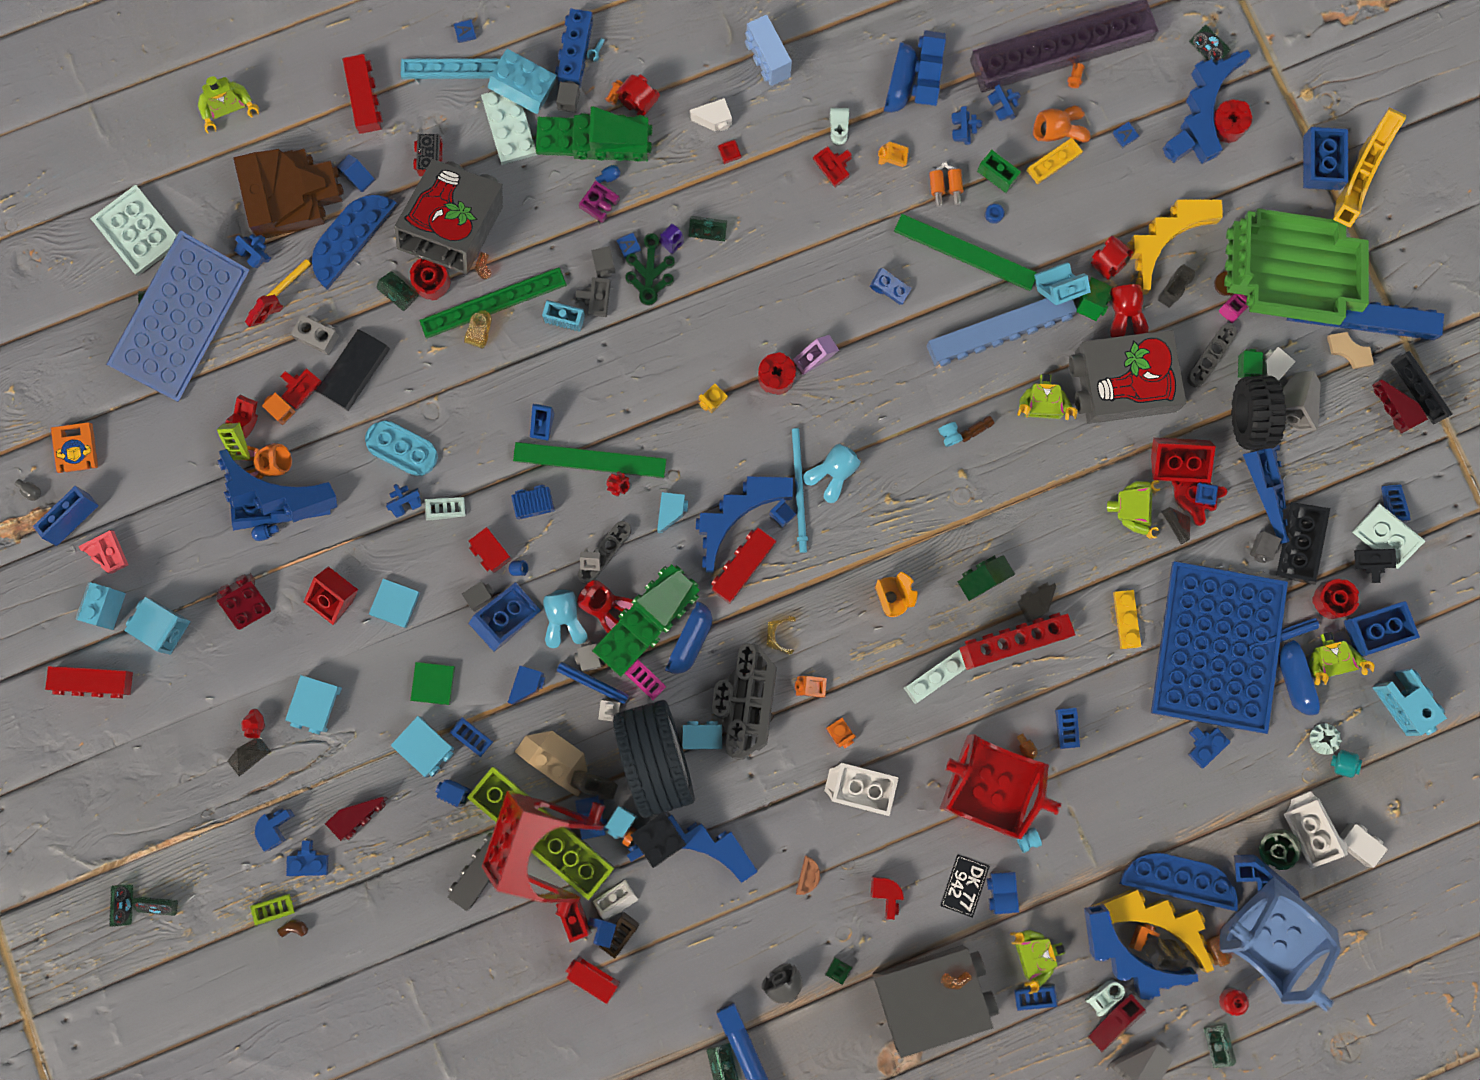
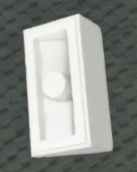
M625 879L592 902L604 921H608L638 901V898Z

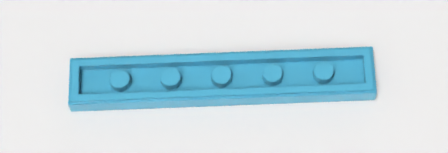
M501 58L401 59V78L490 79V75Z

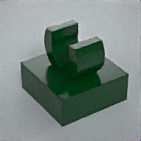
M834 957L825 975L843 985L852 967Z

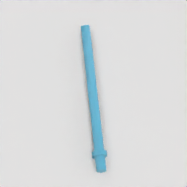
M799 428L792 429L799 534L797 542H799L800 553H807L808 537L806 536L800 433Z

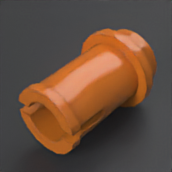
M1074 63L1071 76L1067 81L1071 88H1078L1082 84L1081 77L1085 67L1081 63Z
M616 80V82L612 83L613 87L605 98L607 102H612V105H616L620 94H616V91L623 82Z

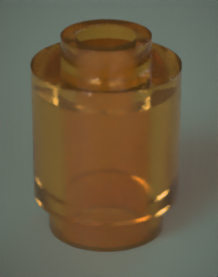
M1220 935L1206 941L1207 946L1205 948L1211 954L1214 965L1223 967L1231 963V953L1220 951Z

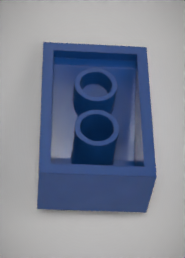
M515 582L474 614L468 624L495 652L540 613L541 610Z

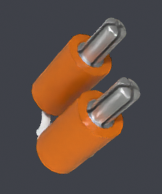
M942 163V166L929 173L931 195L935 196L936 206H942V195L945 194L943 171L940 169L944 168L945 165L946 168L951 169L948 171L950 194L954 195V204L960 205V194L963 193L961 169H955L953 166H948L947 163Z

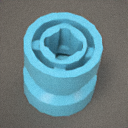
M956 422L946 424L938 429L940 435L945 438L943 442L946 447L963 440L962 435L957 431L958 426Z
M1035 827L1028 829V832L1021 839H1017L1023 853L1028 852L1032 847L1042 846L1040 836Z

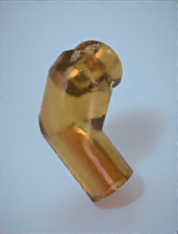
M480 252L475 270L480 278L486 280L492 274L491 270L486 266L489 255Z
M967 971L959 977H951L949 973L941 977V981L946 988L957 990L973 979Z

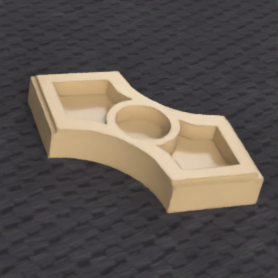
M1348 332L1327 336L1331 355L1343 356L1350 362L1353 369L1374 365L1370 347H1363L1354 343L1349 337Z

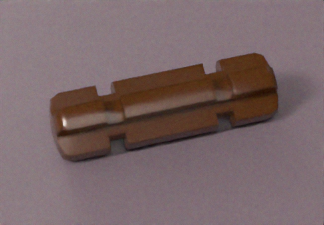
M987 416L983 421H979L967 430L960 433L963 438L962 441L966 442L971 437H975L985 431L986 428L993 426L994 420L992 417Z

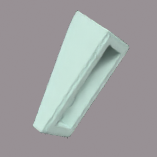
M464 497L425 499L426 521L466 516ZM457 502H458L459 512H455V503H457ZM450 503L451 512L448 513L447 504ZM440 504L443 506V513L439 512ZM432 505H435V513L431 511Z

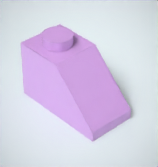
M830 335L814 340L793 360L804 375L829 360L839 349Z

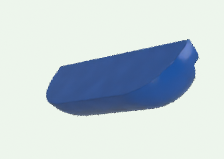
M900 42L884 107L886 112H897L903 109L909 101L915 76L916 60L918 59L915 50L906 43Z
M698 601L692 610L669 658L665 671L681 674L693 666L713 621L711 611L705 604Z
M1289 641L1281 649L1278 661L1291 703L1295 709L1309 716L1317 715L1320 710V704L1306 657L1297 641Z

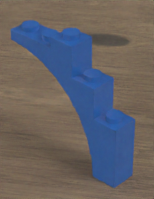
M1248 50L1238 51L1232 54L1229 59H1221L1216 63L1212 59L1206 62L1203 60L1194 66L1195 69L1191 73L1198 87L1189 92L1190 95L1186 102L1192 114L1184 118L1185 121L1180 128L1182 131L1185 130L1196 143L1193 150L1201 164L1218 157L1223 150L1214 125L1215 100L1222 82L1234 70L1246 64L1251 57Z
M227 449L219 451L220 459L217 461L221 471L225 470L226 472L224 476L227 483H225L226 491H224L226 501L231 502L234 508L254 502L257 510L261 509L263 515L284 509L286 516H290L294 523L337 507V498L329 482L305 487H289L268 483L243 470L232 459Z
M747 476V482H743V493H746V495H724L723 500H720L719 511H723V513H700V518H696V530H699L700 535H707V537H703V549H707L706 556H703L702 568H706V573H714L715 560L720 544L737 520L761 505L781 501L783 498L785 500H792L793 478Z
M668 816L687 844L682 849H691L705 853L720 861L734 873L741 883L758 872L732 832H722L716 837L718 841L714 842L702 823L698 825L695 822L687 828L688 833L685 834L674 816ZM635 844L628 849L630 853L627 857L632 862L644 854L638 845Z
M1104 904L1084 908L1090 954L1095 961H1107L1111 958L1113 974L1118 980L1128 981L1133 978L1135 992L1140 999L1151 1000L1154 997L1160 996L1159 988L1170 989L1176 985L1188 986L1193 982H1199L1198 974L1192 967L1174 968L1159 966L1147 962L1129 951L1118 939L1112 926L1110 913Z

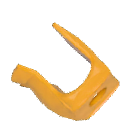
M900 572L897 577L878 579L875 585L883 612L888 617L902 615L908 607H914L916 604L918 591L911 588L914 580L904 572ZM893 592L896 595L895 602H888L886 593Z

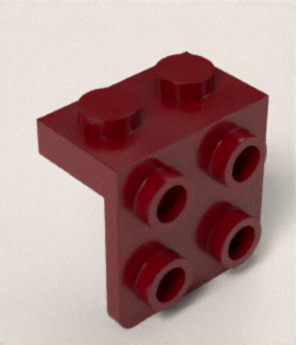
M251 573L241 575L234 583L222 586L217 592V602L238 630L243 629L271 612L270 606L255 586V578Z

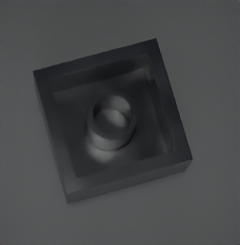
M665 812L631 834V837L652 868H655L687 845Z

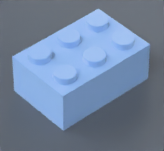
M766 14L747 23L745 44L749 51L752 50L755 64L757 66L760 65L762 69L761 74L765 82L768 81L770 86H773L790 78L792 61L768 15Z

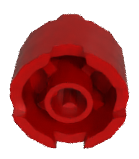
M631 74L619 87L616 94H620L618 97L619 101L629 111L634 109L638 112L637 115L645 116L658 101L660 94L656 89L651 88L647 84L648 80L644 76L639 74L637 77Z
M1234 99L1227 100L1215 111L1214 125L1217 137L1221 142H1236L1251 126L1253 116L1247 102Z
M1114 236L1108 238L1105 242L1106 246L1102 251L1098 249L1092 256L1093 260L1091 261V266L1108 281H1110L1111 276L1114 278L1126 265L1125 259L1128 256L1131 258L1134 254L1133 250Z
M420 258L410 269L411 284L421 297L433 301L438 300L447 293L451 284V278L446 267Z
M781 352L767 355L761 361L758 368V381L761 388L767 393L777 395L786 393L792 388L796 376L794 362ZM775 371L780 372V376L773 375Z
M1333 579L1318 586L1312 597V603L1325 618L1337 619L1346 617L1354 613L1358 608L1359 591L1349 580Z

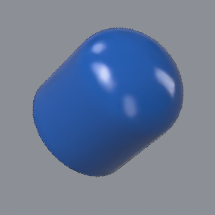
M524 560L512 561L508 567L509 573L512 576H525L528 572L527 562Z

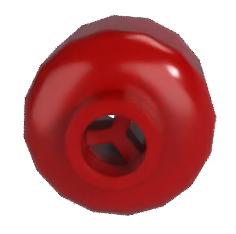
M1236 988L1225 989L1219 997L1221 1008L1230 1015H1243L1249 1007V1000L1246 994Z

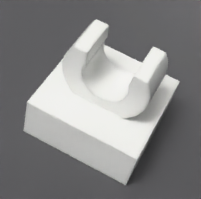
M601 700L598 720L613 721V716L620 711L621 703Z

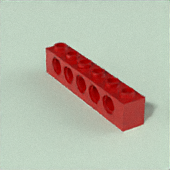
M1058 612L1049 615L1050 619L1045 621L1042 617L1033 620V624L1029 626L1026 622L1015 626L1016 630L1013 631L1010 628L1000 630V635L997 636L990 633L982 636L983 640L977 641L976 638L965 641V646L960 647L959 650L966 670L1076 636L1068 613L1061 615ZM1032 631L1035 633L1036 638L1032 636ZM1015 636L1018 637L1019 644L1015 641ZM998 641L1001 642L1002 649L999 648ZM981 646L985 649V655L981 652Z

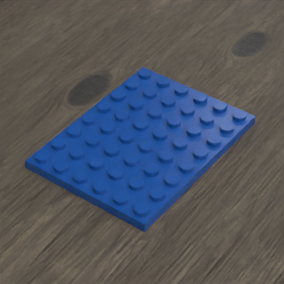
M1172 562L1151 713L1268 734L1288 582L1181 562ZM1276 636V640L1270 643L1256 646L1253 649L1248 647L1258 642H1266L1269 638Z

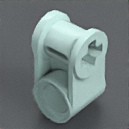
M830 108L831 140L836 145H842L847 141L849 108Z
M1108 980L1097 990L1090 993L1085 1001L1092 1005L1096 1010V1015L1100 1017L1123 998L1125 991L1123 986L1117 981ZM1117 985L1118 992L1110 995L1109 990L1111 986Z

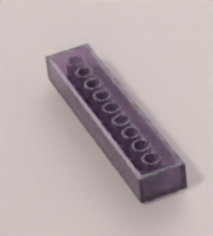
M1138 0L973 50L970 62L981 93L995 89L994 87L997 85L1003 87L1072 66L1074 63H1082L1151 42L1159 30L1148 1Z

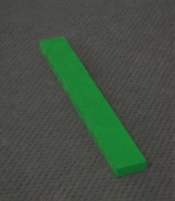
M901 214L894 229L895 233L1030 291L1035 282L1034 275L1037 272L907 215Z
M560 267L423 318L419 322L426 339L560 289L567 286Z
M515 442L513 462L610 473H617L619 471L628 475L665 478L667 461L664 458Z

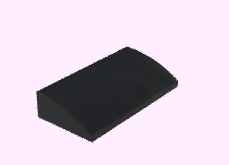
M358 329L316 392L349 411L390 348L378 339Z
M1410 351L1390 362L1433 425L1453 415Z
M1295 502L1290 503L1287 518L1288 525L1285 528L1289 542L1282 543L1276 576L1316 585L1330 508Z

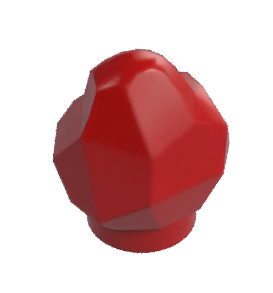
M258 709L250 710L249 714L242 720L241 727L242 731H244V736L256 739L260 737L264 730V717Z

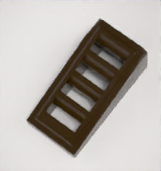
M624 912L616 922L614 935L622 940V943L612 938L611 943L618 947L617 950L611 946L610 948L599 946V948L615 959L637 930L639 922ZM619 928L622 931H624L627 934V936L623 935L617 929Z

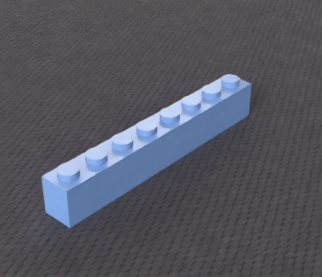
M1046 298L928 341L927 348L934 366H946L951 363V360L956 358L962 360L967 358L970 353L975 352L979 354L984 352L989 346L995 348L1002 345L1003 341L1009 339L1010 341H1015L1025 333L1031 335L1038 332L1039 328L1045 327L1047 329L1053 327L1058 321L1067 322L1073 319L1077 309L1073 300L1055 305Z

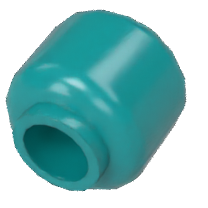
M1340 750L1337 755L1333 754L1331 766H1334L1336 774L1353 778L1355 774L1359 775L1362 760L1359 759L1357 753Z

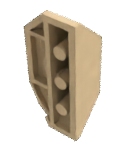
M554 731L527 735L515 750V753L527 763L577 797L589 782L585 754Z

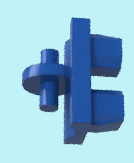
M1000 85L994 87L995 91L987 97L992 106L1002 101L1004 106L995 111L1000 121L1009 117L1013 120L1016 116L1010 104L1012 103L1014 107L1019 106L1017 100L1021 95L1019 92L1013 93L1012 89H1008L1006 91L1008 97H1006Z
M962 106L961 111L952 113L953 125L961 124V129L952 131L954 142L964 141L965 145H970L971 129L972 134H977V129L982 127V121L977 120V115H971L970 120V112L967 111L966 106Z
M252 234L250 237L245 236L243 238L238 235L235 238L238 244L234 251L242 257H245L249 252L251 256L247 263L251 267L258 268L263 262L270 261L271 257L263 251L267 248L264 245L265 237L263 235L256 237Z
M395 484V491L389 494L391 498L399 497L388 502L386 505L388 511L391 510L395 517L398 518L406 514L402 504L409 502L412 510L422 506L419 497L420 491L417 488L403 495L404 492L409 490L408 486L400 488L398 484Z

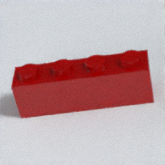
M364 54L342 58L355 126L359 134L381 130L380 123L383 122L381 112L377 110V106L380 104L378 96L374 94L373 90L376 88L374 77H371L370 74L373 71L371 61L367 60Z
M760 528L749 532L745 538L748 541L744 546L740 545L734 553L736 557L733 561H727L723 567L724 573L721 577L717 575L711 583L713 585L712 591L729 604L732 603L776 544V540Z
M48 666L45 690L52 691V695H65V692H72L71 696H84V693H91V697L104 698V694H111V698L123 699V695H131L133 672Z

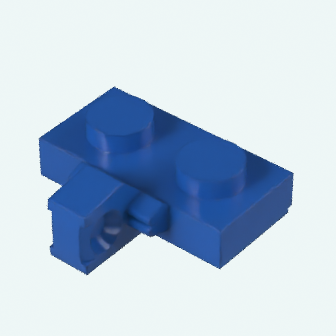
M1194 727L1189 734L1196 740L1193 743L1196 747L1188 755L1203 769L1231 741L1218 728H1214L1210 733L1207 731L1203 733L1198 727Z
M313 840L302 841V849L298 851V856H287L286 876L328 875V855H317V850H313Z

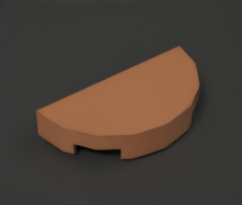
M806 855L796 890L797 895H805L811 892L820 881L818 865L812 858Z

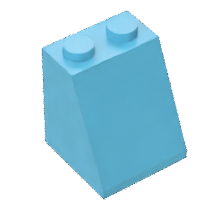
M88 582L76 620L114 630L126 593Z
M144 597L137 604L135 614L127 620V627L124 631L155 651L171 655L191 621L153 599Z

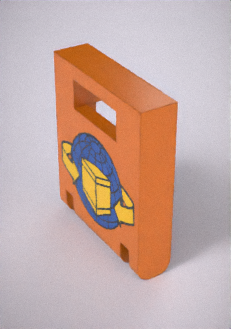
M93 423L51 427L57 473L90 469L88 461H90L93 469L98 468ZM80 429L81 435L66 436L65 431Z

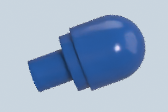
M610 165L601 171L602 174L595 177V179L599 183L604 181L607 183L619 178L620 169L616 165Z
M263 524L253 528L251 536L255 541H264L272 537V534L279 532V528L277 525L269 527L268 524Z

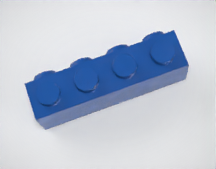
M570 8L569 15L565 17V26L567 28L566 32L562 33V43L564 44L563 49H560L558 54L560 65L556 66L555 69L559 85L560 82L571 81L578 84L579 88H581L593 25V15L590 11Z

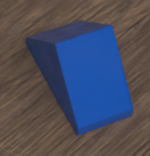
M350 154L337 165L338 170L361 192L375 181L360 161Z
M539 404L532 405L531 438L549 441L555 414L552 407Z

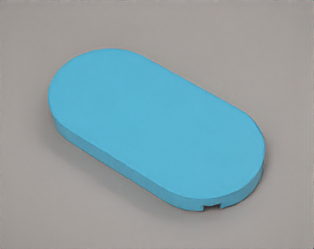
M391 421L376 422L366 432L365 442L370 453L410 475H426L434 469L437 463V451L431 442Z

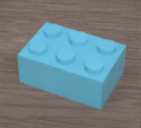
M506 49L490 75L488 88L538 115L554 87L557 75Z

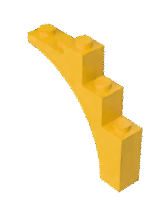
M1389 107L1371 136L1367 138L1359 150L1358 161L1348 174V183L1336 200L1333 220L1351 228L1361 213L1365 195L1384 154L1406 119L1405 114Z
M1177 200L1170 208V217H1156L1149 224V235H1134L1128 241L1127 246L1134 251L1130 259H1136L1135 270L1138 271L1136 284L1142 287L1143 295H1146L1151 290L1153 269L1163 247L1177 235L1189 229L1202 225L1218 224L1223 218L1222 200Z
M1131 889L1092 905L1104 904L1110 913L1112 924L1136 921L1150 923L1166 930L1187 947L1194 956L1201 971L1208 973L1214 970L1212 965L1214 960L1205 949L1206 941L1203 935L1199 934V931L1205 929L1203 924L1205 919L1200 911L1189 909L1174 916L1175 908L1171 902H1168L1166 899H1160L1145 906L1146 900L1144 895L1136 889Z

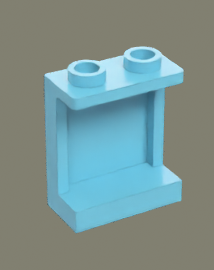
M1068 262L1034 275L1037 291L1055 305L1091 292L1088 275L1083 273L1075 276L1071 272L1070 263Z
M300 675L285 720L291 722L290 726L302 729V726L309 728V732L318 735L321 732H327L326 725L336 696L340 695L342 688Z
M417 716L391 744L424 777H433L440 770L438 766L443 761L447 762L454 753L452 751L455 749L420 716Z

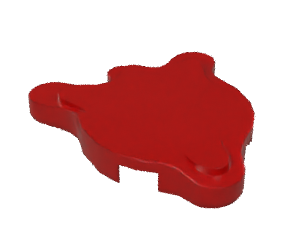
M1171 481L1174 487L1176 503L1192 515L1197 526H1202L1206 522L1205 509L1209 511L1216 510L1217 500L1227 495V489L1223 486H1218L1216 505L1195 503L1197 484L1201 482Z

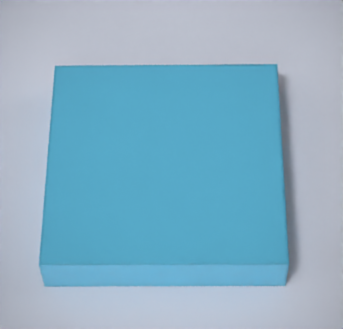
M383 579L369 615L406 628L420 592Z

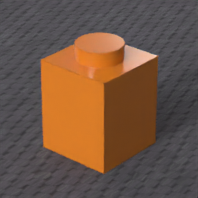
M276 392L273 395H269L262 405L282 425L296 413Z

